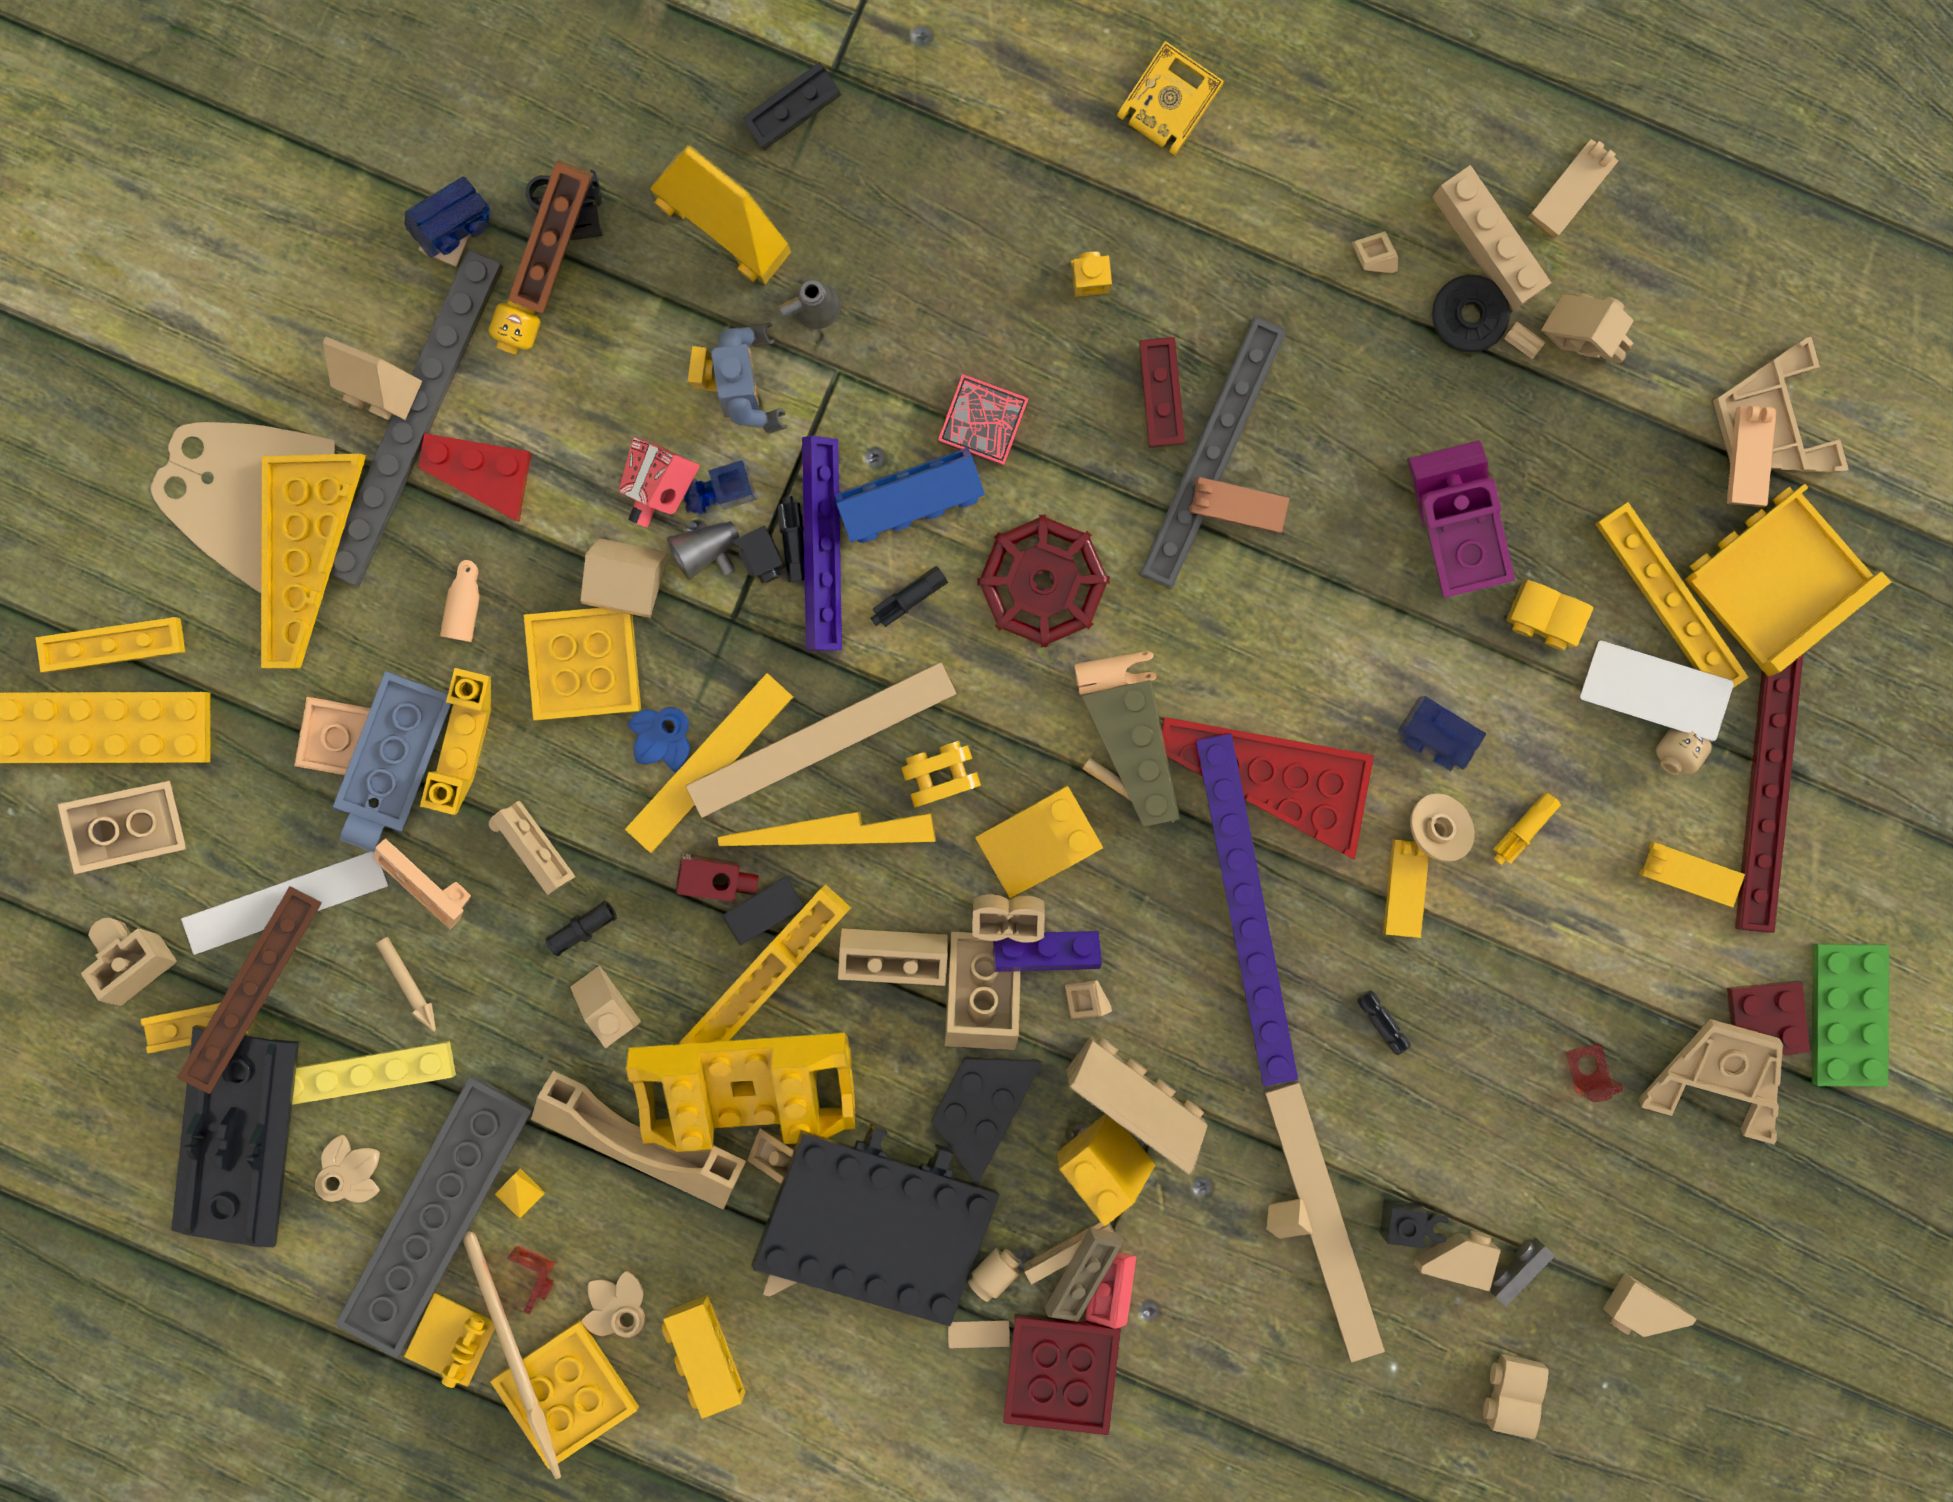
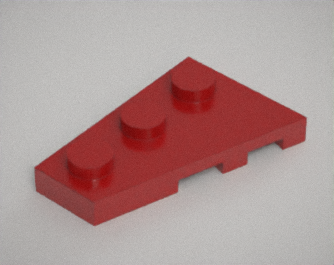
M424 433L418 465L419 469L518 522L520 521L531 458L529 451Z

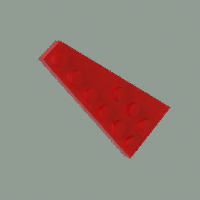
M1163 717L1162 733L1167 758L1202 776L1196 740L1231 733L1244 800L1355 860L1374 755Z

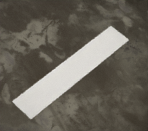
M368 852L181 918L193 954L195 955L263 931L289 886L322 902L318 909L320 911L387 887L388 884L382 867L373 860L374 852Z

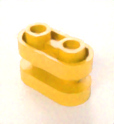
M956 741L939 747L941 752L939 755L927 758L926 752L906 758L907 766L901 767L905 781L916 778L920 790L910 794L914 808L981 786L977 772L967 775L963 765L964 761L972 759L968 745L961 747L960 742ZM949 767L953 780L933 787L929 773Z

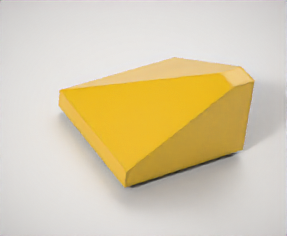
M521 1168L495 1193L519 1219L545 1194Z

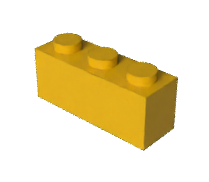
M705 1295L669 1309L663 1319L662 1331L667 1343H673L677 1354L674 1357L677 1371L681 1377H686L690 1387L687 1389V1395L691 1407L694 1410L698 1409L703 1419L742 1404L746 1392L709 1296Z

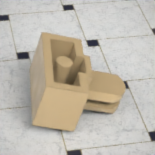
M1580 293L1579 296L1562 294L1541 331L1561 350L1574 351L1579 355L1596 358L1601 356L1608 361L1621 363L1626 357L1624 351L1630 350L1633 342L1626 336V333L1634 320L1623 310L1624 305L1615 298L1605 297L1604 299H1597L1584 293Z
M102 918L96 921L89 931V938L98 951V954L95 955L98 960L81 972V975L98 1001L122 1006L173 966L177 960L159 934L139 928L130 933L124 922L112 918Z

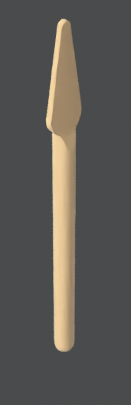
M468 1231L463 1238V1243L524 1408L527 1411L528 1423L554 1478L559 1479L561 1474L544 1413L538 1405L535 1392L477 1236L474 1232Z

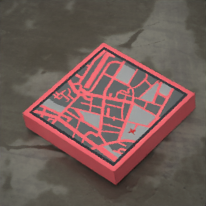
M962 374L938 442L958 450L968 447L972 455L1004 466L1029 398Z

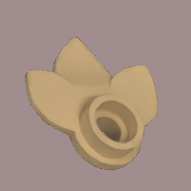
M345 1135L334 1138L325 1147L321 1155L323 1170L320 1171L315 1180V1190L318 1196L329 1202L345 1198L354 1203L366 1202L373 1198L380 1189L370 1179V1176L378 1166L380 1152L370 1148L351 1151L349 1141ZM330 1177H336L340 1182L339 1188L335 1191L327 1188L326 1183Z
M625 1271L618 1279L617 1284L605 1279L592 1280L588 1283V1296L594 1310L589 1312L581 1322L591 1333L598 1336L615 1333L620 1337L630 1338L642 1330L645 1324V1314L640 1305L644 1292L642 1285L634 1274ZM624 1313L631 1314L634 1322L631 1324L625 1323L622 1315Z

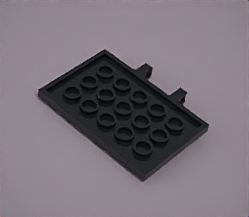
M871 1123L864 1141L857 1140L854 1146L801 1130L751 1264L753 1270L951 1326L1000 1194L994 1189L952 1177L953 1170L949 1168L953 1153L949 1148L935 1144V1155L929 1159L928 1164L921 1163L920 1166L887 1157V1153L882 1151L880 1144L882 1138L888 1133L885 1128Z

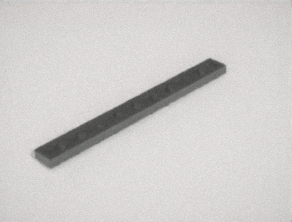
M469 249L467 250L412 372V376L422 380L420 388L406 420L393 415L347 517L330 572L331 575L353 585L360 586L419 456L424 433L428 434L501 274L503 266L500 263Z

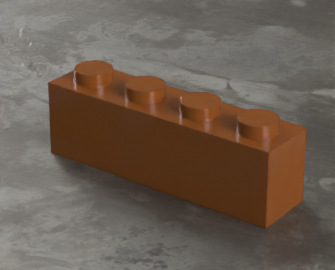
M561 160L555 162L508 298L509 301L542 314L547 308L593 173Z

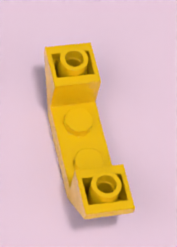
M454 668L446 703L453 704L437 770L428 772L420 807L452 815L457 814L474 780L491 713V677L459 668Z

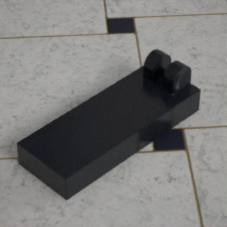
M819 62L742 119L760 147L766 150L842 94L824 66Z

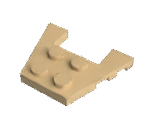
M1812 337L1799 341L1713 400L1730 463L1736 408L1752 405L1759 406L1760 408L1773 407L1777 409L1771 470L1840 473L1849 470L1840 439L1804 449L1784 378L1820 367Z
M1710 1019L1639 1098V1103L1642 1108L1672 1116L1686 1085L1747 1101L1752 1104L1740 1128L1743 1136L1775 1144L1777 1140L1775 1123L1779 1110L1777 1094L1781 1081L1783 1044L1777 1037Z

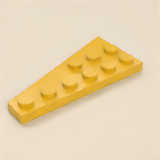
M366 455L262 456L261 668L301 669Z

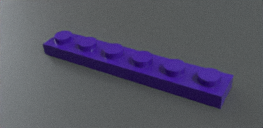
M807 436L802 437L806 650L841 651L840 512L834 495L839 493L838 439Z

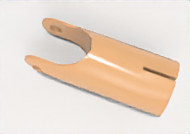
M464 560L458 566L457 576L447 593L440 637L472 642L480 599L476 583L478 567L472 561Z
M1142 651L1074 664L1079 695L1155 680L1156 674L1153 672L1139 674L1126 672L1131 665L1152 659L1153 653Z

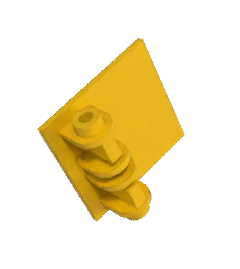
M434 1293L404 1357L441 1374L443 1377L441 1382L447 1387L454 1388L456 1383L468 1387L495 1331L493 1321Z

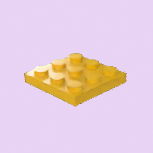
M591 608L524 615L533 720L641 711L633 614L605 608Z
M581 1319L522 1358L538 1405L544 1413L557 1463H560L635 1413L639 1408V1405L588 1329L582 1324ZM510 1367L494 1376L490 1383L547 1468L550 1469L528 1423L527 1411L524 1408Z

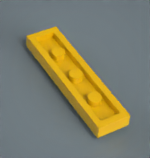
M177 617L35 637L40 672L42 673L186 653L181 618Z

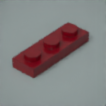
M1175 337L1140 340L1139 352L1149 448L1184 445L1185 435Z

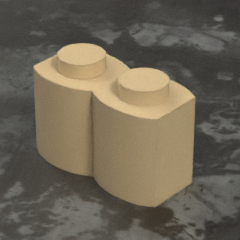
M993 894L974 898L972 936L985 941H998L1009 937L1019 942H1035L1044 938L1045 905L1043 900L1033 896H1018L1008 900L1005 897Z
M1500 1354L1498 1363L1494 1362L1492 1364L1490 1382L1494 1384L1491 1398L1487 1397L1485 1399L1483 1407V1417L1487 1419V1424L1492 1431L1535 1440L1539 1428L1542 1402L1547 1388L1549 1371L1542 1362Z

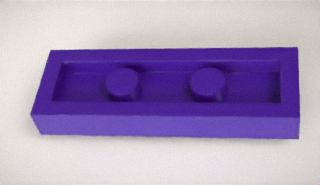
M1099 931L1044 932V938L1035 942H1019L1009 937L992 941L994 972L1100 969L1102 965Z

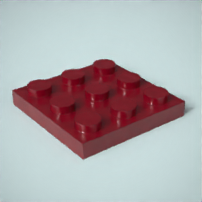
M1015 1314L1003 1423L1109 1435L1121 1328L1113 1329L1090 1322Z

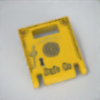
M1165 41L1120 108L1117 117L1124 120L1131 108L1134 109L1135 113L1128 125L1161 148L1165 147L1172 135L1176 138V141L1172 144L1169 152L1176 156L1223 86L1224 81ZM1175 61L1203 79L1198 89L1170 71Z

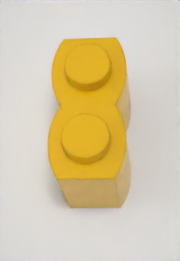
M1525 580L1520 585L1506 621L1513 624L1512 630L1527 637H1532L1536 633L1546 638V645L1565 651L1566 647L1573 648L1578 646L1594 607L1537 582Z

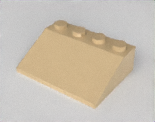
M1090 1036L1066 1069L1070 1088L1190 1175L1195 1167L1208 1126L1201 1117L1204 1111L1189 1100H1186L1184 1104L1173 1097L1176 1091L1160 1079L1156 1083L1151 1081L1144 1075L1147 1070L1132 1058L1125 1062L1116 1055L1119 1049L1105 1038L1101 1037L1097 1041Z

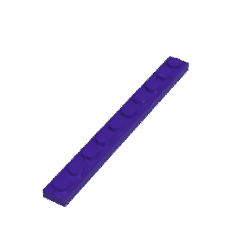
M1227 733L1197 739L1196 745L1263 1086L1295 1081L1298 1080L1232 734Z

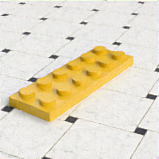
M210 692L0 693V763L210 762Z

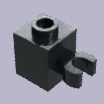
M1384 1199L1380 1235L1388 1244L1424 1248L1425 1235L1434 1242H1446V1236L1442 1233H1434L1433 1227L1438 1222L1448 1223L1449 1219L1442 1213L1428 1215V1212L1419 1203Z

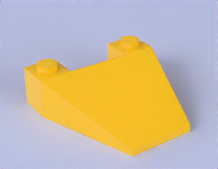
M690 146L673 158L650 187L656 198L654 204L670 217L675 213L682 219L686 217L734 255L739 264L737 270L753 283L758 279L766 285L791 253L786 240L748 192Z

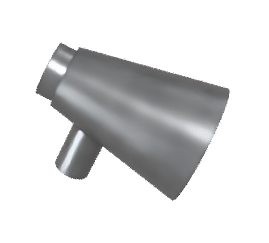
M810 280L801 286L795 298L779 305V308L784 318L795 314L797 319L806 327L822 329L830 326L837 319L841 309V301L833 287L823 282ZM817 287L819 289L817 297L811 299L805 295L806 290Z
M731 521L666 538L670 551L687 580L692 579L714 560L723 576L735 571L726 551L734 545L733 540L740 536Z

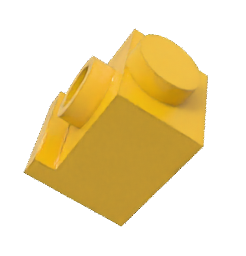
M1086 252L1080 254L1079 259L1071 260L1074 297L1110 293L1112 279L1109 255L1101 256L1100 252Z

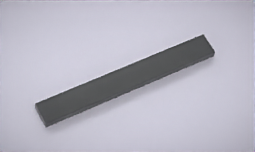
M1254 316L1139 576L1168 589L1173 588L1204 518L1201 515L1188 513L1196 487L1194 485L1195 478L1202 477L1220 482L1287 330Z

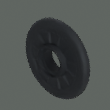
M1464 275L1449 281L1438 292L1433 304L1432 319L1437 334L1447 345L1462 352H1479L1490 348L1502 338L1508 327L1510 308L1508 300L1492 280L1479 275ZM1471 304L1479 309L1480 318L1478 322L1469 323L1464 320L1462 309L1465 305Z

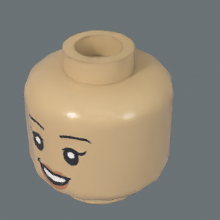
M1673 728L1668 730L1656 747L1657 756L1661 760L1660 765L1665 771L1673 775L1694 774L1712 750L1710 740L1697 736L1693 731L1686 733Z

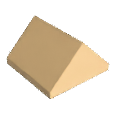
M598 538L585 555L581 604L651 618L668 553Z

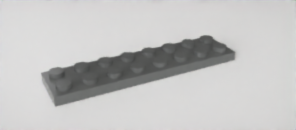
M475 1075L469 1077L335 1326L396 1359L401 1355L461 1245L464 1236L468 1232L534 1110L532 1106Z

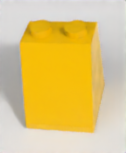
M1106 1113L1057 1151L1060 1171L1104 1227L1134 1204L1155 1167V1163L1130 1131Z

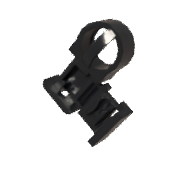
M590 170V173H593V177L575 225L577 229H574L571 241L603 236L597 206H600L602 203L599 179L594 170ZM540 175L534 177L526 187L525 195L527 201L536 213L540 209L539 205H541L543 197H532L533 193L539 186L548 185L551 176Z

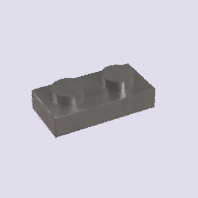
M1537 1238L1532 1242L1528 1241L1521 1245L1515 1254L1516 1258L1507 1267H1501L1494 1274L1490 1292L1505 1307L1555 1257Z

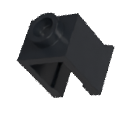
M765 525L733 540V543L742 549L738 553L751 577L755 576L762 584H765L781 576L779 570L786 568Z

